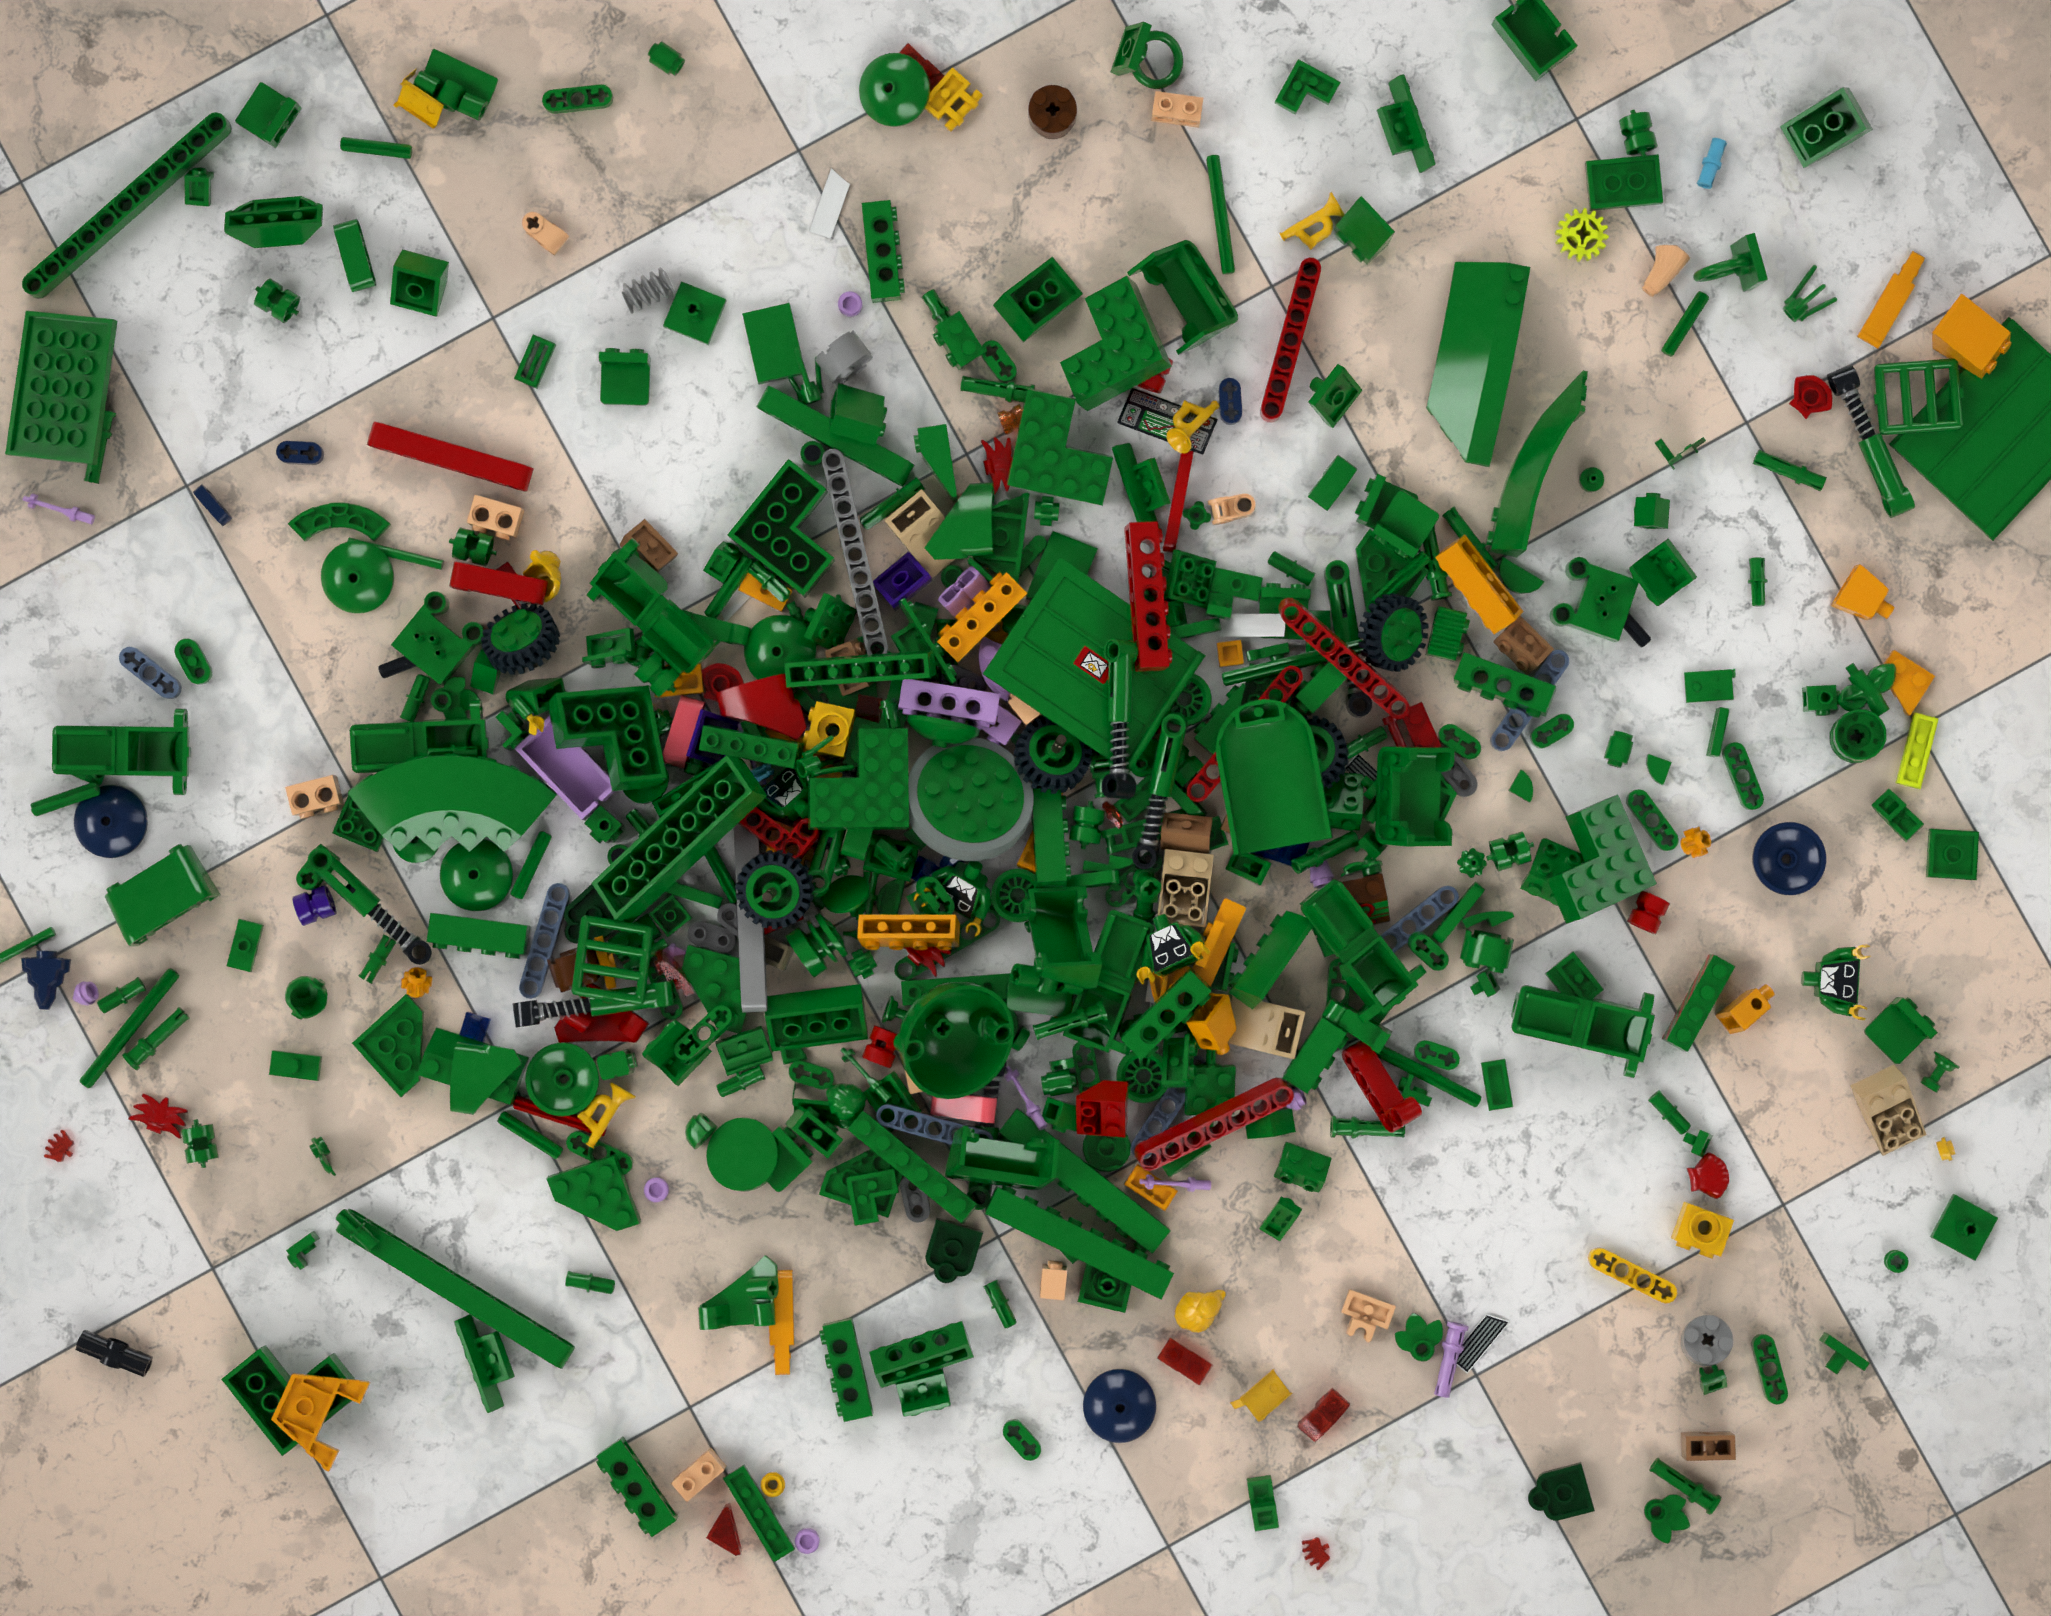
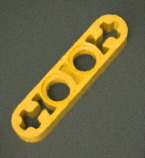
M1594 1248L1588 1255V1262L1594 1269L1662 1303H1671L1677 1296V1289L1671 1282L1604 1248ZM1601 1252H1603V1258L1610 1262L1612 1261V1257L1615 1258V1260L1610 1265L1609 1272L1606 1271V1269L1609 1266L1605 1265L1604 1263H1599L1598 1265H1595V1254L1600 1255ZM1619 1263H1625L1628 1267V1273L1623 1277H1619L1615 1273V1267ZM1641 1274H1647L1650 1278V1283L1645 1288H1641L1637 1284V1278ZM1656 1279L1659 1280L1656 1285L1662 1288H1666L1667 1285L1669 1286L1670 1296L1661 1298L1662 1293L1655 1289L1653 1294L1650 1293L1655 1286Z

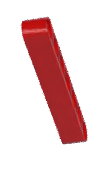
M1309 257L1304 259L1298 269L1260 407L1261 418L1266 422L1272 423L1277 421L1284 409L1321 274V264L1315 258ZM1312 265L1316 269V274L1313 276L1306 275L1303 267ZM1301 288L1307 289L1310 297L1307 299L1299 298L1297 290ZM1295 311L1300 312L1303 315V321L1299 323L1294 322L1290 314ZM1286 335L1295 336L1297 344L1293 346L1287 345L1284 337ZM1280 358L1288 359L1291 367L1288 369L1280 368L1278 360ZM1275 381H1280L1284 385V390L1280 393L1275 392L1271 384ZM1273 404L1277 407L1278 413L1270 416L1265 412V407Z
M375 421L373 422L367 442L368 446L524 492L528 490L534 468Z
M1285 598L1280 602L1278 610L1282 620L1391 717L1403 719L1409 714L1410 705L1406 697L1294 598ZM1290 606L1297 608L1296 613L1292 616L1284 614L1286 608ZM1308 622L1315 624L1313 630L1309 632L1302 630L1304 624ZM1331 638L1333 641L1329 647L1320 646L1323 639ZM1342 654L1350 655V659L1346 663H1340L1338 659ZM1360 670H1367L1368 675L1365 678H1356V674ZM1383 685L1386 687L1384 693L1379 695L1374 693L1377 686ZM1396 701L1404 702L1399 710L1392 709V705Z
M1296 666L1285 667L1258 700L1269 699L1270 691L1278 689L1282 693L1280 702L1285 703L1300 685L1303 679L1302 671ZM1288 670H1293L1297 673L1298 679L1294 684H1289L1285 681L1284 675ZM1216 751L1187 786V796L1195 802L1205 800L1221 781L1220 775L1215 779H1211L1206 773L1210 765L1218 766ZM1194 784H1201L1204 787L1205 791L1202 797L1195 798L1192 796L1191 788Z
M1273 1078L1140 1142L1135 1147L1134 1155L1143 1169L1152 1171L1286 1107L1293 1100V1091L1282 1078ZM1284 1089L1280 1095H1276L1277 1091ZM1262 1100L1259 1105L1254 1106L1256 1101ZM1240 1110L1238 1115L1232 1117L1235 1111ZM1218 1121L1214 1127H1210L1211 1123ZM1191 1132H1196V1134L1193 1137L1188 1138V1135ZM1174 1142L1172 1147L1166 1148L1167 1144ZM1152 1153L1148 1159H1143L1146 1154Z

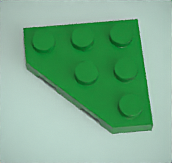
M1371 529L1368 530L1355 549L1365 610L1371 613L1368 608L1372 603L1371 599L1412 560L1411 557L1406 559L1396 553V547L1388 543L1386 546L1374 538L1376 534ZM1423 567L1396 594L1410 598L1429 570Z
M688 944L682 970L708 1013L720 1005L732 1009L735 1014V1021L727 1031L741 1033L746 1013H742L739 957ZM720 1012L718 1014L720 1019L714 1024L716 1025L719 1021L726 1022L725 1016L728 1013Z
M407 994L352 1042L355 1048L400 1097H403L420 1082L421 1078L417 1073L422 1059L424 1011Z
M870 1149L826 1171L819 1195L851 1205L846 1177L893 1169V1167ZM895 1169L899 1188L903 1175ZM896 1194L875 1197L878 1215L889 1217Z
M616 1154L550 1175L546 1178L556 1202L615 1231L638 1225L641 1222Z

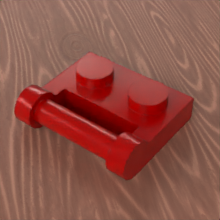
M1420 702L1411 706L1409 714L1402 720L1413 746L1441 747L1423 703ZM1391 716L1383 718L1384 726L1387 725L1397 747H1407L1396 723L1399 719Z

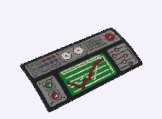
M1132 388L1117 423L1168 442L1166 438L1167 432L1172 428H1176L1173 424V416L1181 408V405ZM1190 412L1183 419V422L1190 423L1198 415ZM1210 416L1191 435L1192 447L1190 451L1201 455L1204 454L1218 419Z

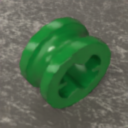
M1891 1250L1886 1253L1884 1264L1888 1270L1894 1273H1901L1908 1267L1909 1260L1905 1253L1898 1250ZM1895 1255L1902 1259V1263H1898L1899 1267L1897 1268L1891 1264V1259L1895 1260Z

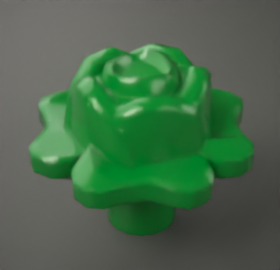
M656 709L654 715L658 735L661 736L664 732L670 731L673 718L670 717L668 710L662 712L661 709Z
M1471 848L1469 852L1466 850L1462 851L1461 858L1457 860V864L1461 866L1459 871L1467 874L1470 878H1473L1475 874L1478 876L1482 875V870L1487 865V862L1483 860L1485 857L1484 853H1480L1474 848Z

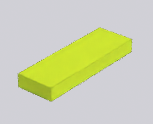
M1916 712L1913 713L1896 784L1921 789L1939 718Z

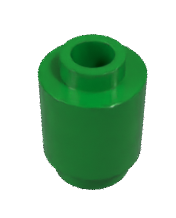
M662 41L659 44L654 43L648 52V56H650L649 62L668 75L676 76L685 63V59L681 57L682 54Z
M1614 730L1613 736L1609 738L1604 759L1608 760V765L1621 768L1622 764H1628L1634 743L1632 742L1633 735Z
M1069 1069L1048 1072L1045 1076H1041L1044 1095L1052 1097L1073 1093V1088L1077 1087L1075 1072L1070 1073Z

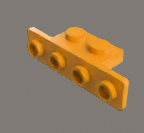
M1227 898L1223 899L1213 923L1208 922L1203 932V936L1206 937L1204 943L1210 953L1206 954L1203 951L1201 953L1203 959L1196 961L1192 967L1210 987L1246 911V907Z

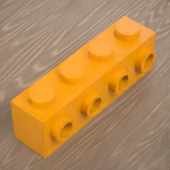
M1465 534L1445 547L1435 557L1440 568L1447 572L1453 580L1454 586L1463 593L1468 600L1469 606L1476 610L1482 618L1485 627L1490 629L1493 634L1516 621L1524 612Z
M999 572L989 582L992 586L986 592L981 590L972 599L975 603L969 609L964 607L955 616L957 621L951 627L947 624L937 634L940 637L937 642L957 662L1027 594L1007 572L1004 575Z
M859 915L857 938L862 947L868 950H878L879 947H889L892 950H902L904 947H913L916 950H927L928 947L951 950L952 947H959L960 922L956 915Z

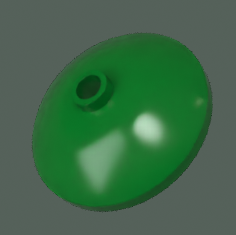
M888 53L874 59L864 70L859 84L860 101L865 112L874 121L890 127L904 126L917 119L924 111L930 95L929 79L922 65L914 58L901 53ZM892 84L893 90L888 93L886 87Z
M354 540L338 545L327 555L321 569V583L327 598L336 607L350 613H366L375 610L387 600L394 584V571L388 556L379 547L366 541ZM352 573H355L358 577L356 582H352L350 579Z
M787 615L769 616L754 625L750 630L748 644L744 646L745 661L752 675L758 680L785 674L784 663L790 660L816 658V643L804 638L808 627L800 620ZM775 647H779L781 649V654L779 656H776L773 653Z
M908 715L907 717L909 725L922 737L932 740V745L946 748L947 744L964 743L977 737L980 729L950 720L921 715Z
M485 839L470 852L460 843L456 844L447 852L440 867V883L445 895L456 906L469 911H484L495 907L507 896L513 882V867L508 855L494 842ZM472 870H476L478 872V877L476 879H472L470 877V872Z
M571 1043L551 1044L538 1051L529 1062L525 1076L526 1089L533 1103L542 1111L554 1116L573 1115L585 1109L594 1099L599 1087L598 1068L594 1059L583 1048ZM562 1074H566L569 1077L567 1083L561 1082L560 1077Z

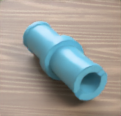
M1712 138L1707 157H1704L1702 161L1703 168L1697 181L1698 186L1705 189L1712 188L1716 172L1722 165L1720 161L1727 146L1726 141L1720 138Z

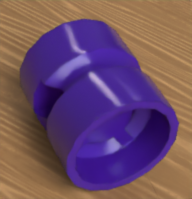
M326 885L312 889L311 894L304 892L292 898L297 917L303 926L317 922L318 917L325 919L337 914L333 897Z

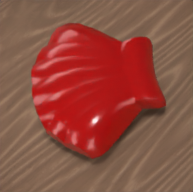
M1814 375L1800 376L1795 379L1794 399L1789 402V405L1797 409L1807 419L1810 413L1828 411L1832 408V391L1822 379Z
M715 663L702 669V679L706 688V693L703 697L705 699L717 702L716 693L744 684L739 671L727 664Z
M1710 1152L1706 1153L1694 1168H1687L1691 1192L1700 1190L1708 1196L1718 1199L1728 1187L1729 1173L1726 1164Z

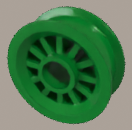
M1193 674L1186 685V689L1182 691V693L1190 695L1191 703L1187 706H1182L1177 699L1175 702L1176 706L1168 713H1173L1177 708H1180L1179 713L1182 714L1183 709H1185L1188 726L1200 722L1206 716L1212 701L1208 684L1196 674ZM1193 683L1196 686L1190 691V684ZM1199 688L1201 693L1194 695L1193 693ZM1202 697V702L1195 700V698ZM1193 704L1201 706L1199 711ZM1189 708H1191L1196 714L1191 716ZM1170 719V723L1181 726L1179 720Z
M1011 869L1002 873L995 880L991 889V901L995 911L1002 918L1011 922H1024L1028 920L1027 913H1022V902L1016 903L1012 901L1010 895L1014 889L1019 888L1024 891V899H1026V890L1032 885L1036 888V875L1025 869ZM1016 877L1022 878L1020 886L1017 885ZM1011 878L1014 880V887L1008 882ZM1026 879L1030 882V884L1023 888ZM1004 883H1006L1010 890H1006L1001 887ZM1000 891L1008 893V896L1000 897ZM1009 899V901L1002 906L1000 900ZM1012 903L1013 905L1009 912L1005 908ZM1016 905H1018L1019 914L1013 913Z
M1133 1051L1129 1053V1056L1125 1055L1120 1061L1116 1072L1117 1081L1135 1080L1128 1086V1098L1138 1103L1153 1102L1159 1099L1168 1089L1163 1088L1161 1085L1163 1057L1157 1052L1147 1059L1145 1066H1143V1061ZM1139 1059V1067L1133 1062L1134 1060ZM1150 1061H1155L1156 1063L1149 1068ZM1130 1063L1135 1068V1071L1127 1068ZM1157 1066H1159L1161 1071L1152 1072ZM1141 1069H1147L1150 1072V1079L1145 1083L1139 1082L1136 1078L1137 1072ZM1125 1073H1132L1133 1076L1125 1077ZM1161 1075V1080L1153 1078V1076ZM1152 1081L1159 1083L1157 1088L1153 1086ZM1138 1084L1136 1092L1131 1090L1132 1087ZM1147 1085H1149L1154 1091L1148 1093ZM1141 1086L1144 1087L1145 1094H1139Z

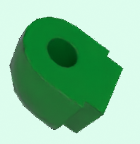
M699 1113L697 1116L693 1115L686 1125V1139L693 1149H697L714 1133L718 1126L703 1113Z

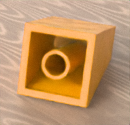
M1960 294L1933 330L1932 347L1945 357L1957 360L1958 365L1982 379L1986 373L1990 374L1997 365L1995 360L2000 354L2004 355L2012 344L2010 342L2011 332L1965 295Z

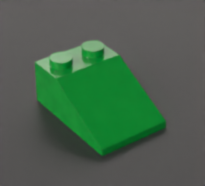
M1847 87L1840 88L1780 126L1803 168L1849 145L1873 130L1850 88Z
M1362 196L1353 204L1334 228L1337 232L1335 233L1336 238L1343 245L1347 243L1353 249L1352 255L1360 263L1364 261L1366 264L1370 263L1389 245L1395 233Z
M1051 257L1003 293L993 306L1019 338L1025 342L1081 297L1083 293L1057 261Z
M947 425L917 428L918 435H913L916 453L921 452L922 459L952 502H957L958 498Z
M1052 531L1027 592L1026 599L1032 600L1060 557L1088 575L1098 548Z

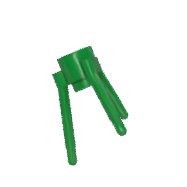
M1816 265L1812 266L1791 296L1784 301L1786 305L1783 307V311L1793 322L1797 320L1802 322L1808 316L1837 301V298L1834 297L1806 311L1809 308L1807 303L1825 289V284L1819 286L1805 299L1801 297L1795 299L1817 269Z
M794 348L804 384L800 385V389L793 377L788 378L794 388L798 400H803L805 405L822 400L821 394L824 393L821 380V367L815 361V385L814 381H809L799 348Z
M830 735L812 749L803 752V758L796 760L795 764L796 770L802 778L811 775L816 777L822 774L853 770L854 765L821 769V767L839 762L838 758L821 762L817 756H813L814 753L834 739L833 735Z

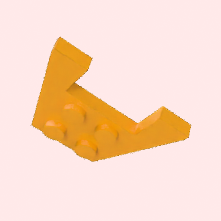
M293 1373L271 1420L291 1439L300 1444L308 1455L316 1459L324 1470L329 1472L340 1450L317 1440V1437L335 1397L339 1394L360 1404L371 1382Z

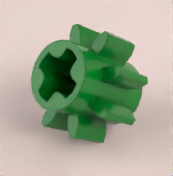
M1042 496V501H1035L1034 519L1040 520V525L1051 526L1052 521H1058L1060 503H1054V497Z
M862 949L851 953L853 959L849 960L848 963L855 977L862 975L866 979L874 975L872 969L877 967V964L870 950L863 953Z

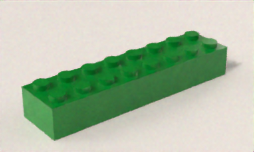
M726 755L592 882V885L615 920L632 923L766 798L767 794L743 759Z

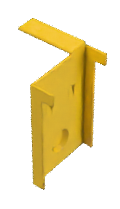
M415 69L400 83L403 87L398 101L393 106L396 108L398 106L402 107L434 129L437 126L444 105L408 81L415 75L417 70Z
M1272 1369L1245 1392L1240 1399L1232 1401L1230 1404L1234 1409L1246 1405L1256 1420L1260 1422L1292 1393L1289 1392L1274 1372L1275 1369Z

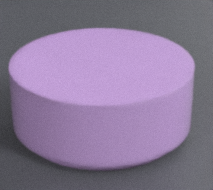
M855 292L843 293L838 300L839 310L847 317L858 315L862 310L860 296Z
M659 1177L650 1179L644 1187L646 1198L652 1202L664 1200L669 1193L668 1183Z
M811 1528L800 1530L795 1538L796 1548L804 1554L816 1551L820 1543L818 1533Z

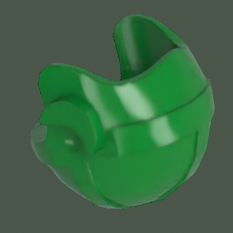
M301 976L290 982L285 991V1001L289 1008L293 1010L291 1014L302 1020L322 1012L327 1004L328 993L325 988L326 983L321 979L318 980L311 976Z

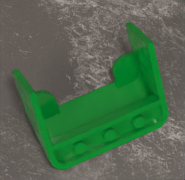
M1183 240L1152 252L1127 272L1129 276L1143 272L1144 278L1148 283L1155 286L1163 284L1183 316L1187 325L1182 328V339L1186 344L1176 350L1178 355L1198 347L1238 321L1236 309L1197 247L1189 240Z
M963 1125L954 1133L946 1164L945 1177L1003 1186L1004 1184L1011 1188L1024 1190H1040L1056 1179L1060 1140L1054 1139L1048 1144L1045 1139L1033 1138L1031 1142L1019 1144L979 1138V1134L975 1133L974 1129Z

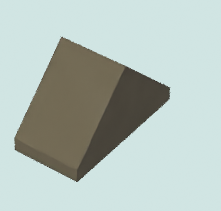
M765 936L766 963L785 971L794 952L793 948Z

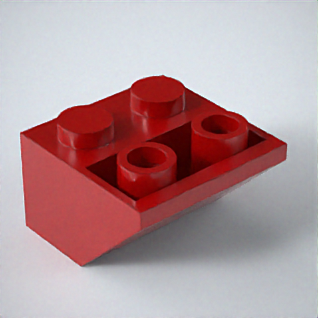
M1103 1080L1076 1096L1077 1134L1126 1137L1128 1082Z

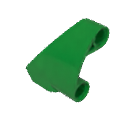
M969 484L924 547L934 560L994 555V535L992 533L994 484Z
M458 1041L454 1050L451 1070L450 1111L474 1115L502 1082L522 1064L515 1049Z
M764 1255L735 1282L705 1303H702L698 1307L699 1329L713 1330L736 1325H775L774 1298L777 1297L779 1291L777 1264L767 1255Z

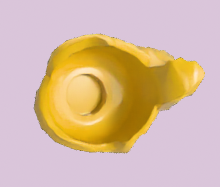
M533 550L530 554L532 562L523 571V576L548 581L544 602H548L558 594L562 577L559 567L561 561L551 551L544 550L539 552Z
M1223 1290L1207 1292L1206 1294L1202 1292H1187L1175 1309L1174 1317L1177 1324L1182 1329H1188L1191 1332L1199 1333L1205 1331L1212 1325L1215 1316L1219 1313L1222 1306L1221 1301L1224 1300L1226 1292Z

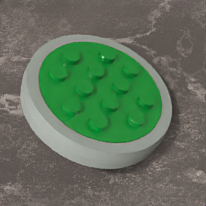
M976 737L960 744H947L946 748L932 746L927 749L915 762L908 775L909 823L917 836L936 852L962 861L986 860L1009 850L1025 832L1032 816L1034 800L1031 781L1029 780L1026 783L1023 780L1025 774L1019 775L1017 772L1019 765L1015 766L1014 764L1016 757L1002 746Z

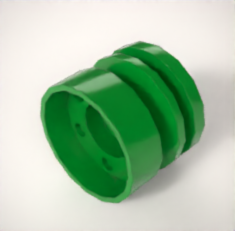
M1855 709L1841 716L1833 724L1829 733L1830 745L1833 752L1841 760L1849 763H1861L1876 756L1883 749L1886 742V728L1882 719L1875 713L1866 709ZM1854 731L1862 737V739L1858 740V744L1856 740H1851L1850 738Z
M820 912L815 915L820 925L817 928L810 919L806 921L810 933L806 934L798 927L785 936L794 952L814 978L828 969L823 959L824 957L828 956L836 963L838 959L833 951L837 949L842 957L848 955L843 938L831 921L823 917Z

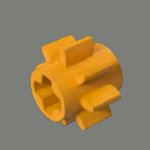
M1696 827L1683 832L1685 837L1681 839L1680 844L1685 854H1691L1692 858L1708 854L1706 848L1711 846V838L1707 831Z
M414 967L408 972H404L401 988L407 989V995L419 998L425 993H429V988L432 987V977L427 976L426 970Z

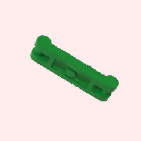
M1183 809L1168 812L1187 815ZM1146 819L1101 831L1102 839L1105 838L1107 848L1105 849L1107 855L1137 847V842L1143 836L1141 832H1144L1145 826L1143 824L1146 823ZM1161 833L1157 836L1158 840H1161ZM1121 834L1124 843L1117 844L1114 835Z

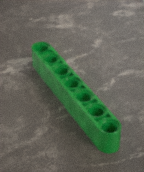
M767 386L756 406L759 410L823 445L839 450L842 455L899 486H904L915 466L913 463L877 443L875 445L862 443L858 440L828 432L829 417L771 386Z

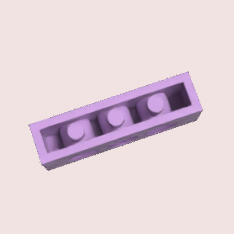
M905 679L902 680L898 709L903 710L902 714L917 715L918 712L927 714L928 717L940 719L941 716L951 718V721L965 724V721L975 722L977 727L989 728L990 724L994 725L996 723L1000 694ZM920 694L929 695L931 698L930 705L921 706L917 701V697ZM944 698L953 699L955 708L945 710L942 707V700ZM968 702H976L979 705V712L977 714L967 712L966 704Z

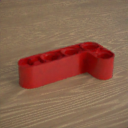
M454 562L449 583L450 588L457 590L473 591L542 606L548 581L460 562Z
M757 807L738 823L774 852L782 850L786 854L787 847L790 845L798 846L799 852L792 856L795 859L798 857L802 859L819 837V830H814L813 835L809 837L801 834L802 829L808 826L807 818L798 822L789 833ZM753 815L761 818L757 826H750L748 824V819ZM772 830H777L780 833L779 838L775 841L767 839V834Z
M1360 1040L1342 1051V1058L1387 1131L1393 1133L1422 1115V1109L1416 1099L1408 1097L1404 1100L1377 1054L1370 1046Z

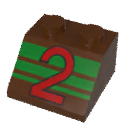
M1382 873L1342 882L1373 922V925L1390 921L1388 897Z

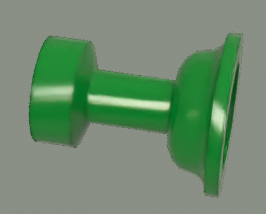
M892 995L886 1004L882 1023L893 1021L895 1017L903 1020L907 1013L906 1010L898 1008V1002L894 1000Z
M1934 1051V1062L1937 1066L1931 1076H1924L1920 1083L1937 1093L1941 1088L1938 1082L1944 1072H1951L1956 1068L1959 1069L1960 1066Z

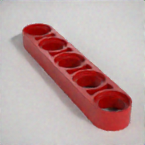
M1193 451L1185 454L1181 453L1163 545L1164 552L1173 553V550L1176 549Z

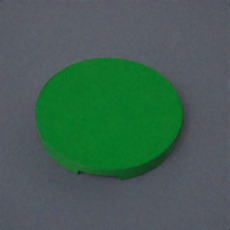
M736 1118L725 1122L713 1133L708 1143L706 1157L708 1168L718 1183L734 1191L746 1192L760 1188L772 1178L780 1158V1150L776 1137L766 1125L751 1118Z

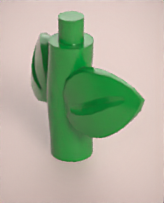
M1854 663L1845 668L1850 674L1848 679L1852 685L1846 686L1839 695L1838 703L1844 710L1850 712L1855 709H1862L1867 703L1871 712L1879 717L1890 709L1881 693L1890 690L1894 684L1896 677V667L1894 664L1876 666L1870 670L1868 675L1863 669L1858 670Z

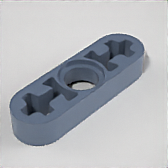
M126 647L120 652L119 661L121 665L160 696L174 699L180 695L182 689L180 682L142 651L134 647ZM135 652L134 658L143 664L139 667L135 663H127L128 658L126 655ZM148 666L155 667L157 671L156 677L152 680H147L144 676V670ZM161 678L165 683H174L172 686L174 689L173 693H165L166 687L158 683Z

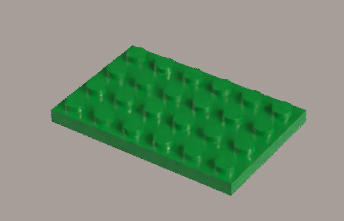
M25 312L5 451L6 455L97 465L118 321L107 318Z

